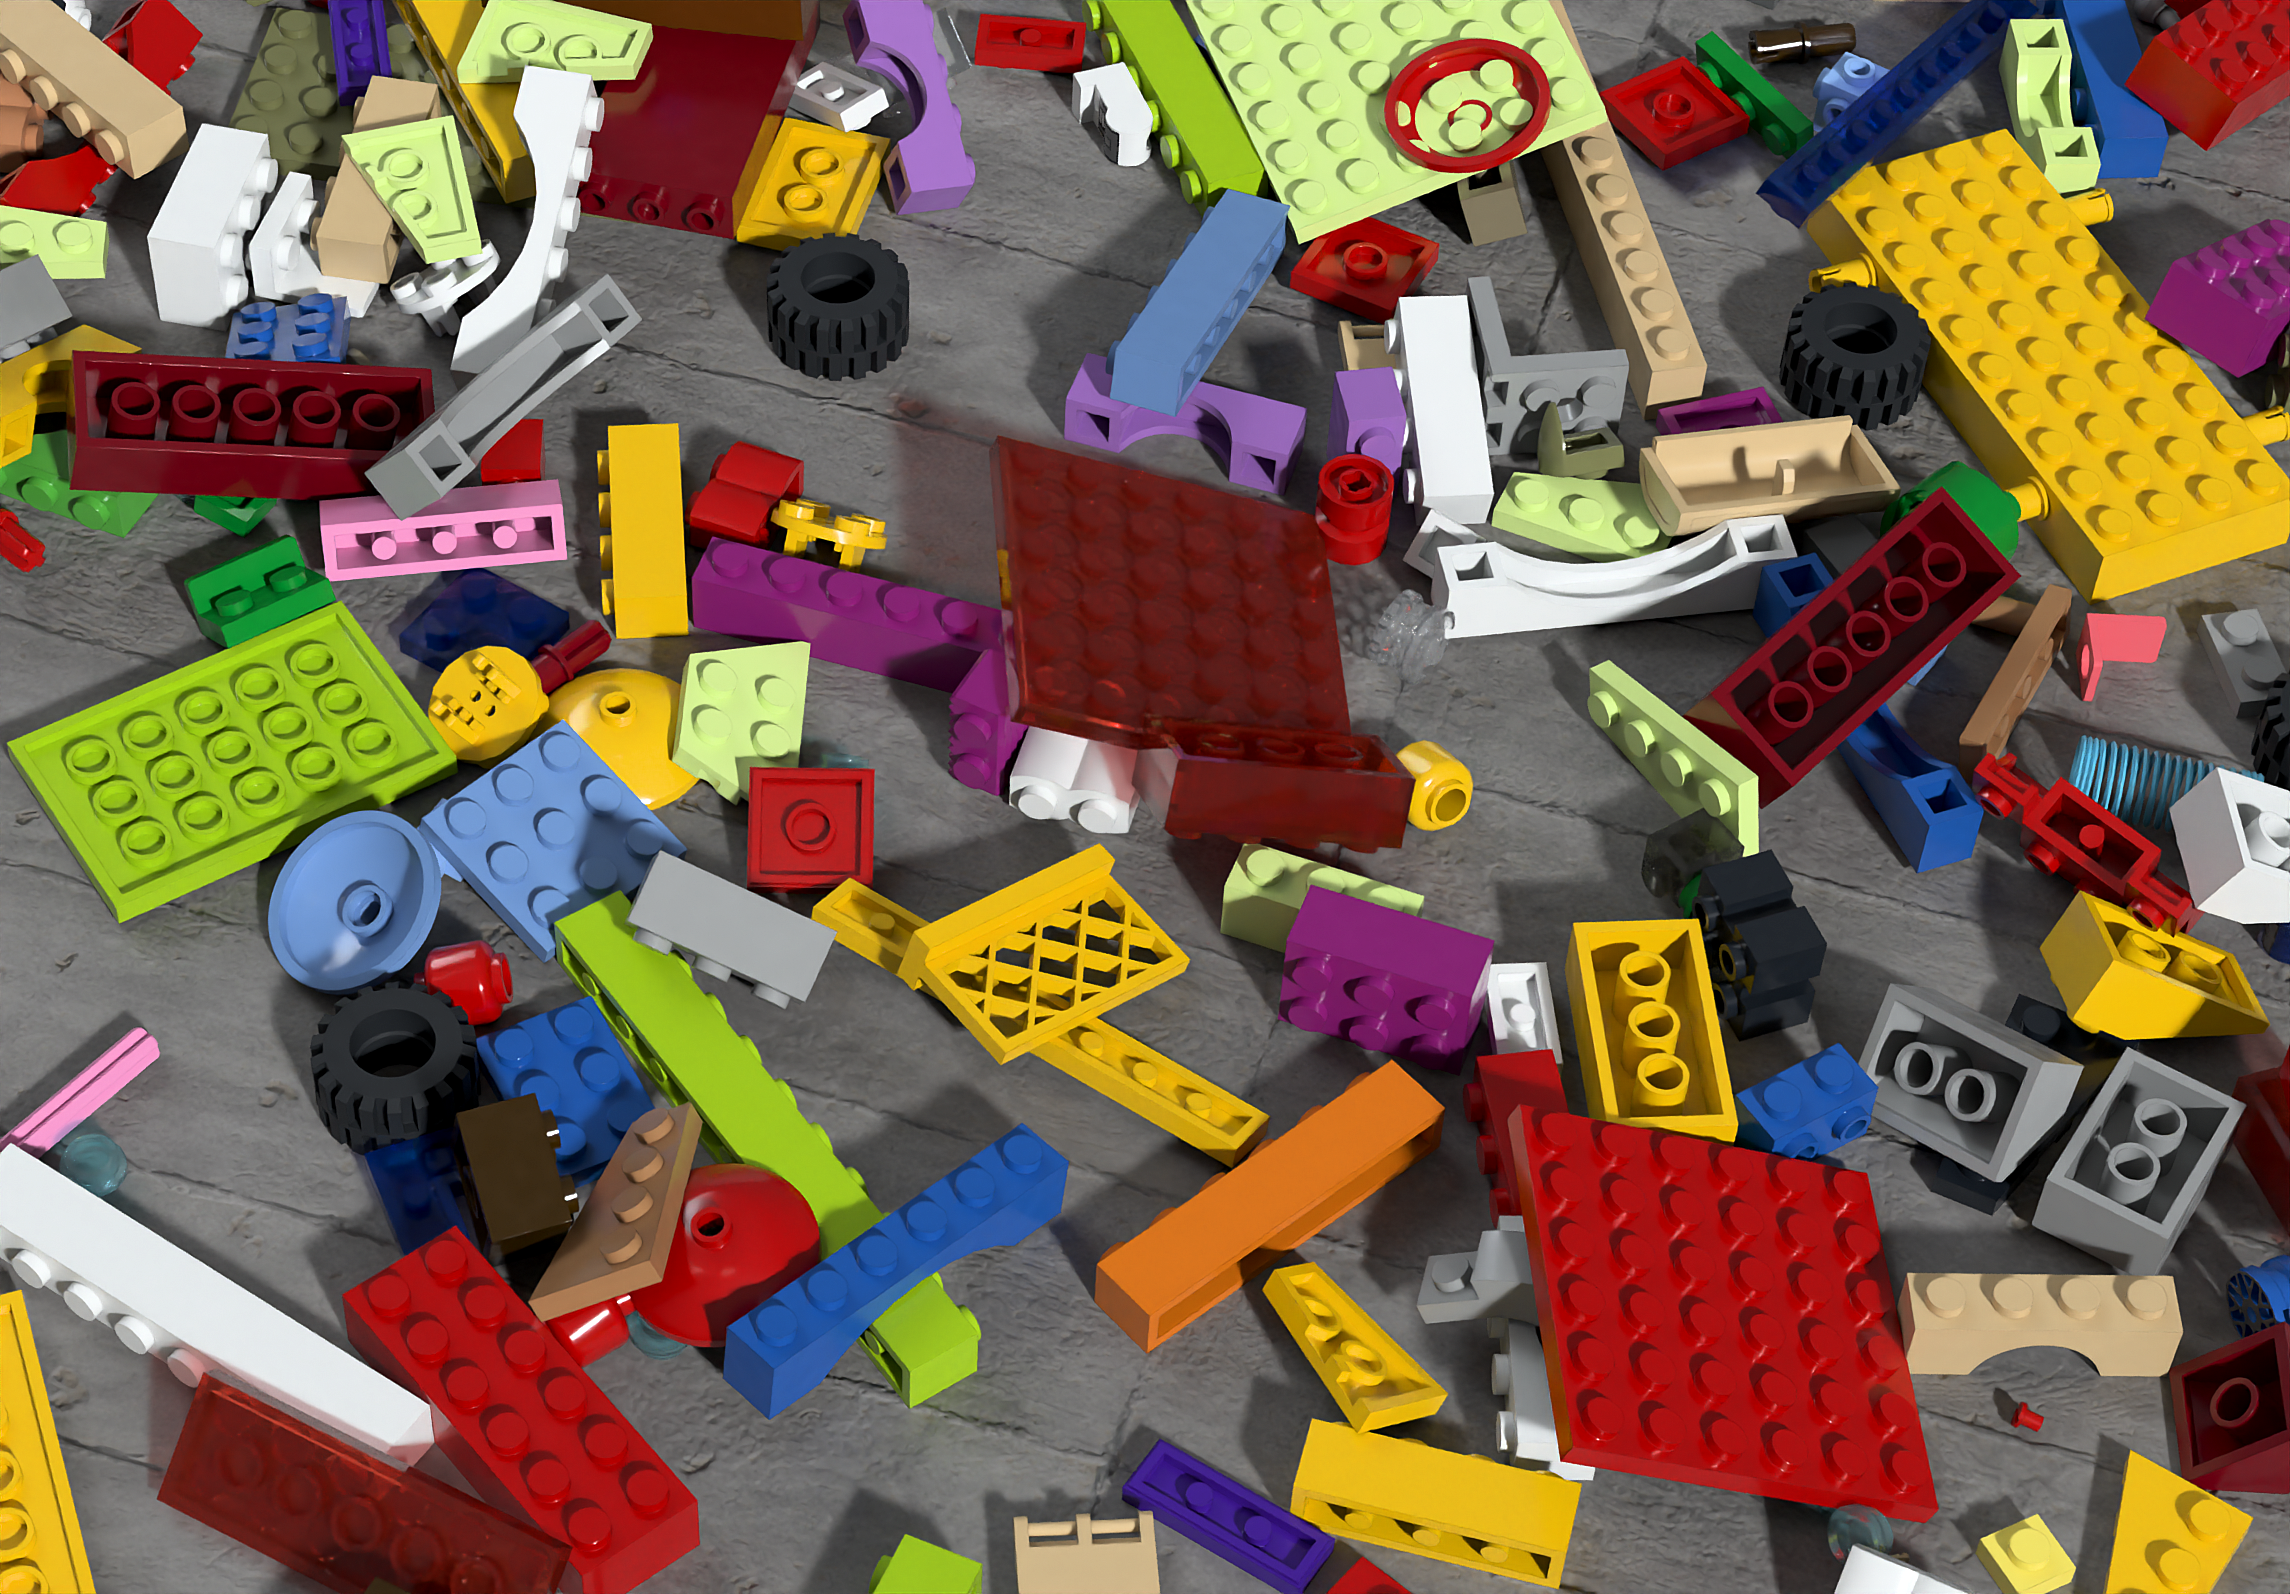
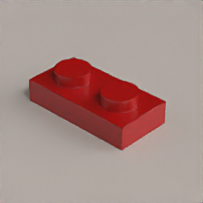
M980 14L975 45V65L1003 69L1015 68L1049 71L1052 73L1082 72L1086 22Z

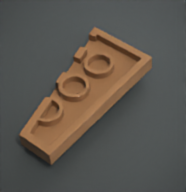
M691 1102L668 1110L665 1108L653 1109L643 1114L637 1121L632 1122L528 1301L540 1322L662 1281L703 1123Z

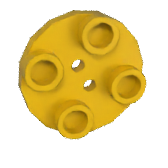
M797 498L796 502L781 500L779 508L775 507L773 509L771 521L788 529L783 555L803 559L808 541L813 542L821 538L835 542L834 551L842 552L839 569L859 574L865 549H884L888 538L884 534L886 521L857 513H852L851 517L836 515V518L830 517L831 506L802 498Z
M484 646L465 652L446 667L433 687L428 715L429 720L458 760L463 763L478 764L482 768L492 769L526 743L538 722L547 714L549 700L546 693L542 691L540 677L527 659L507 647ZM481 694L480 699L476 701L477 696ZM496 709L495 713L490 716L492 710Z

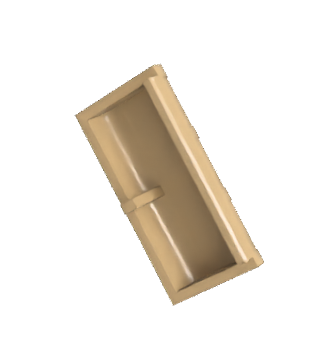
M1850 415L1655 436L1652 440V447L1640 449L1639 472L1643 496L1649 511L1667 536H1689L1696 532H1705L1727 519L1783 514L1786 523H1800L1804 520L1835 516L1842 517L1853 512L1856 515L1886 511L1891 503L1899 498L1901 487L1859 426L1852 425L1853 419Z

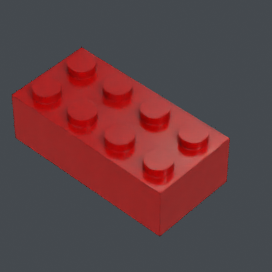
M2290 0L2210 1L2156 35L2124 85L2202 149L2208 151L2290 96Z

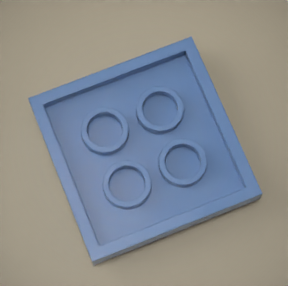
M564 719L424 816L419 827V831L543 963L557 954L554 922L619 890L630 901L637 895L652 858L660 850L683 861L688 850Z

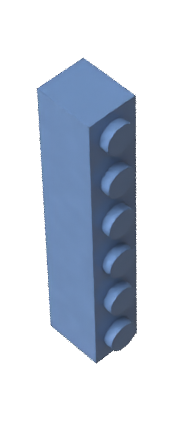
M1227 189L1215 207L1209 206L1206 209L1199 231L1197 233L1190 232L1184 244L1181 257L1179 259L1172 258L1166 269L1162 284L1160 286H1152L1144 310L1141 314L1135 312L1132 315L1123 340H1115L1111 345L1105 367L1106 374L1112 375L1110 399L1176 417L1284 254L1288 228L1287 214L1290 205Z

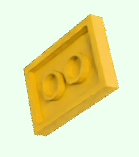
M785 117L738 228L737 242L783 251L790 245L799 247L800 240L810 236L814 239L823 238V234L835 233V236L846 237L847 233L857 234L883 174V164L890 155L891 139L851 130L844 132L835 127Z

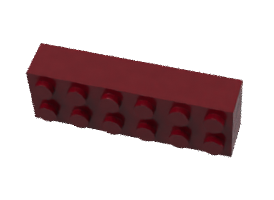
M72 350L66 388L70 490L299 500H334L378 496L381 494L364 473L435 412L431 369Z
M1940 486L1903 516L1685 712L1682 717L1758 776V806L1762 810L1794 787L2014 584L2021 575L1949 493Z

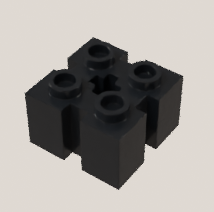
M1772 849L1703 868L1697 896L1692 900V919H1699L1717 1015L1721 1020L1727 1019L1739 1042L1808 1022L1815 995V990L1809 978L1820 975L1827 942L1806 907H1797L1791 897L1793 885Z

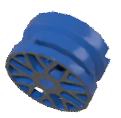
M2283 1254L2263 1262L2260 1267L2250 1265L2230 1274L2226 1284V1300L2230 1318L2240 1339L2284 1321L2290 1325V1256Z

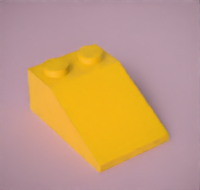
M2083 891L2078 892L2039 948L2051 973L2050 979L2058 988L2067 1007L2066 1013L2068 1017L2078 1027L2087 1032L2098 1033L2101 1030L2124 1040L2264 1034L2270 1025L2234 954L2182 932H2178L2173 938L2161 928L2157 932L2150 931L2140 925L2126 909Z

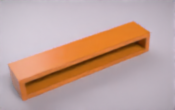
M1390 1060L1372 1074L1364 1072L1358 1075L1347 1086L1344 1093L1324 1107L1317 1105L1309 1109L1294 1128L1276 1140L1270 1138L1260 1143L1245 1162L1229 1173L1221 1172L1212 1176L1202 1186L1197 1195L1178 1208L1169 1207L1163 1210L1154 1218L1148 1229L1128 1243L1121 1241L1111 1246L1096 1265L1094 1302L1146 1354L1440 1147L1446 1108L1393 1060Z

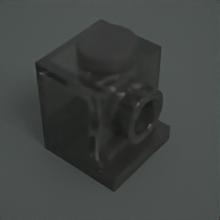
M1702 808L1648 835L1641 869L1643 882L1653 896L1662 898L1667 895L1678 908H1681L1678 903L1681 892L1691 880L1702 874L1703 868L1742 858L1745 846L1717 817L1709 815Z

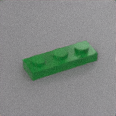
M1713 31L1695 42L1696 68L1750 116L1749 125L1762 136L1766 146L1773 154L1777 156L1783 155L1797 169L1815 159L1813 122Z

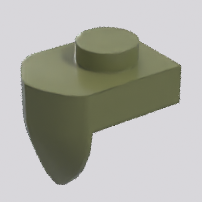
M1549 403L1538 436L1539 472L1553 477L1564 478L1574 476L1578 479L1590 480L1607 475L1609 469L1625 467L1623 444L1609 427L1563 435L1556 403Z

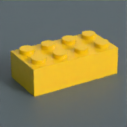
M1699 919L1573 923L1564 970L1589 1118L1733 1146L1738 1128V1120Z

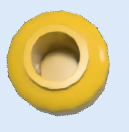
M1422 740L1408 744L1393 756L1383 774L1382 792L1386 802L1420 830L1432 832L1453 825L1465 815L1472 798L1473 780L1469 769L1436 742Z

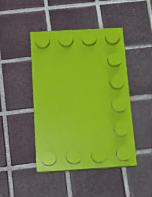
M341 600L260 634L232 648L225 649L7 742L10 760L119 924L303 842L319 827L337 817L358 811L375 810L458 773L456 755Z

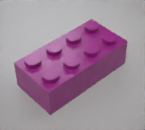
M2266 219L2173 261L2144 319L2238 378L2277 359L2281 335L2283 333L2290 334V224L2282 220Z

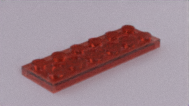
M219 1369L206 1371L202 1374L157 1496V1500L340 1594H364L375 1577L411 1594H555L573 1549L572 1546Z

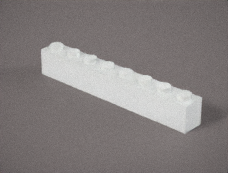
M10 1143L0 1153V1258L10 1263L16 1273L26 1283L35 1288L46 1286L64 1298L69 1308L79 1317L87 1321H93L95 1318L115 1330L117 1336L128 1348L138 1354H145L148 1351L165 1362L171 1372L181 1382L193 1388L199 1385L203 1386L220 1397L224 1406L237 1418L243 1421H251L253 1418L272 1430L278 1441L289 1451L297 1455L308 1453L325 1464L330 1473L341 1484L352 1490H357L361 1487L382 1501L435 1443L429 1404L14 1144Z

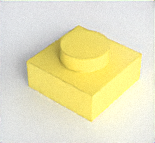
M2038 1514L1981 1538L1975 1553L2003 1594H2045L2070 1583L2076 1570L2073 1562Z

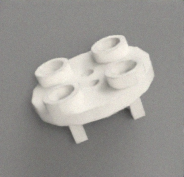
M490 239L481 240L483 254L431 263V266L421 273L408 274L393 283L390 291L396 299L401 312L404 314L422 313L437 336L441 337L446 332L450 335L458 333L461 322L453 307V304L458 301L457 297L467 292L474 304L479 306L497 288L491 274L496 270L501 259Z

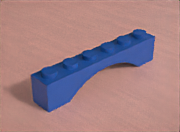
M1816 552L1762 567L1752 615L1767 639L1833 580ZM1885 702L1837 746L1838 751L1916 873L1971 858L1984 809L1976 801L1975 795L1956 766L1940 761L1923 750L1906 733Z
M1021 1123L728 1326L723 1379L767 1419H772L818 1386L859 1336L894 1302L922 1280L949 1263L975 1251L994 1246H1014L1061 1213L1069 1161L1025 1124Z

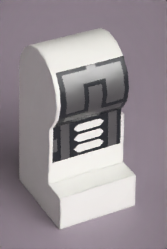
M1121 62L1073 73L1072 112L1079 124L1094 121L1104 139L1105 156L1111 162L1126 167L1144 163L1151 153L1149 135L1153 125V116L1125 63Z

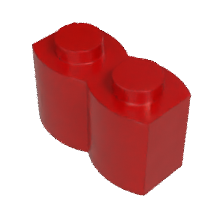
M740 440L730 448L727 454H719L712 466L709 482L702 492L695 491L691 495L685 510V524L690 525V545L706 550L712 537H717L769 551L779 528L782 527L771 521L773 509L775 507L779 508L781 500L796 502L797 498H801L804 491V461Z

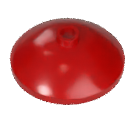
M1492 39L1458 40L1424 52L1401 70L1391 84L1386 96L1384 107L1385 122L1388 134L1395 147L1415 164L1444 173L1478 172L1496 167L1513 159L1537 139L1549 118L1551 93L1543 68L1530 54L1517 46ZM1492 60H1504L1511 65L1514 76L1512 85L1518 91L1521 99L1528 101L1533 107V117L1524 128L1515 132L1502 146L1485 154L1471 157H1452L1441 154L1430 147V153L1426 152L1409 141H1423L1416 129L1415 113L1420 99L1433 84L1455 73L1480 71L1484 64ZM1437 62L1434 67L1429 68L1430 65ZM1480 100L1462 101L1457 109L1449 112L1448 123L1450 127L1454 124L1456 111L1469 104L1479 105L1486 111V119L1480 125L1481 131L1485 130L1492 120L1491 108ZM1400 101L1406 103L1410 109L1411 121L1405 126H1399L1398 105Z
M719 1163L691 1169L662 1281L628 1292L636 1313L648 1326L671 1340L698 1347H725L728 1326L821 1262V1236L813 1210L801 1192L790 1182L761 1167L739 1163ZM712 1227H723L714 1236L703 1235V1232Z

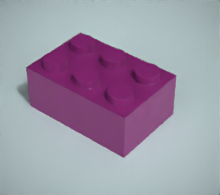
M1310 885L1286 940L1278 1020L1294 1024L1305 1031L1320 1032L1355 1043L1366 1050H1378L1410 1060L1427 1069H1439L1460 1076L1482 1021L1495 940Z

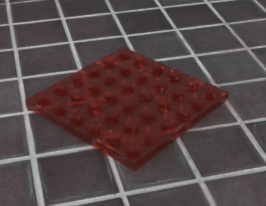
M998 435L989 450L1010 722L1349 799L1358 786L1359 781L1325 541L1318 533L1319 527L1315 521V515Z

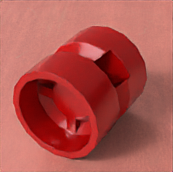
M1347 454L1337 456L1328 461L1319 472L1312 540L1316 549L1325 558L1338 564L1355 566L1375 560L1385 550L1394 478L1390 469L1381 461L1367 455Z

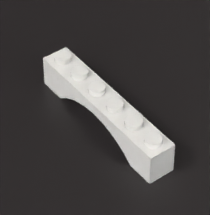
M525 65L513 116L521 143L535 167L537 195L533 223L523 251L508 276L483 303L462 319L450 368L458 392L556 308V301L551 298L555 282L562 283L567 273L568 250L564 248L567 232L576 231L580 218V199L576 198L579 182L588 181L592 168V149L588 148L591 132L600 131L604 118V99L597 97L592 75Z
M1783 514L1727 519L1703 534L1672 548L1639 558L1609 563L1569 564L1544 561L1514 552L1497 542L1437 547L1431 599L1443 639L1754 609L1762 567L1797 558L1798 556Z

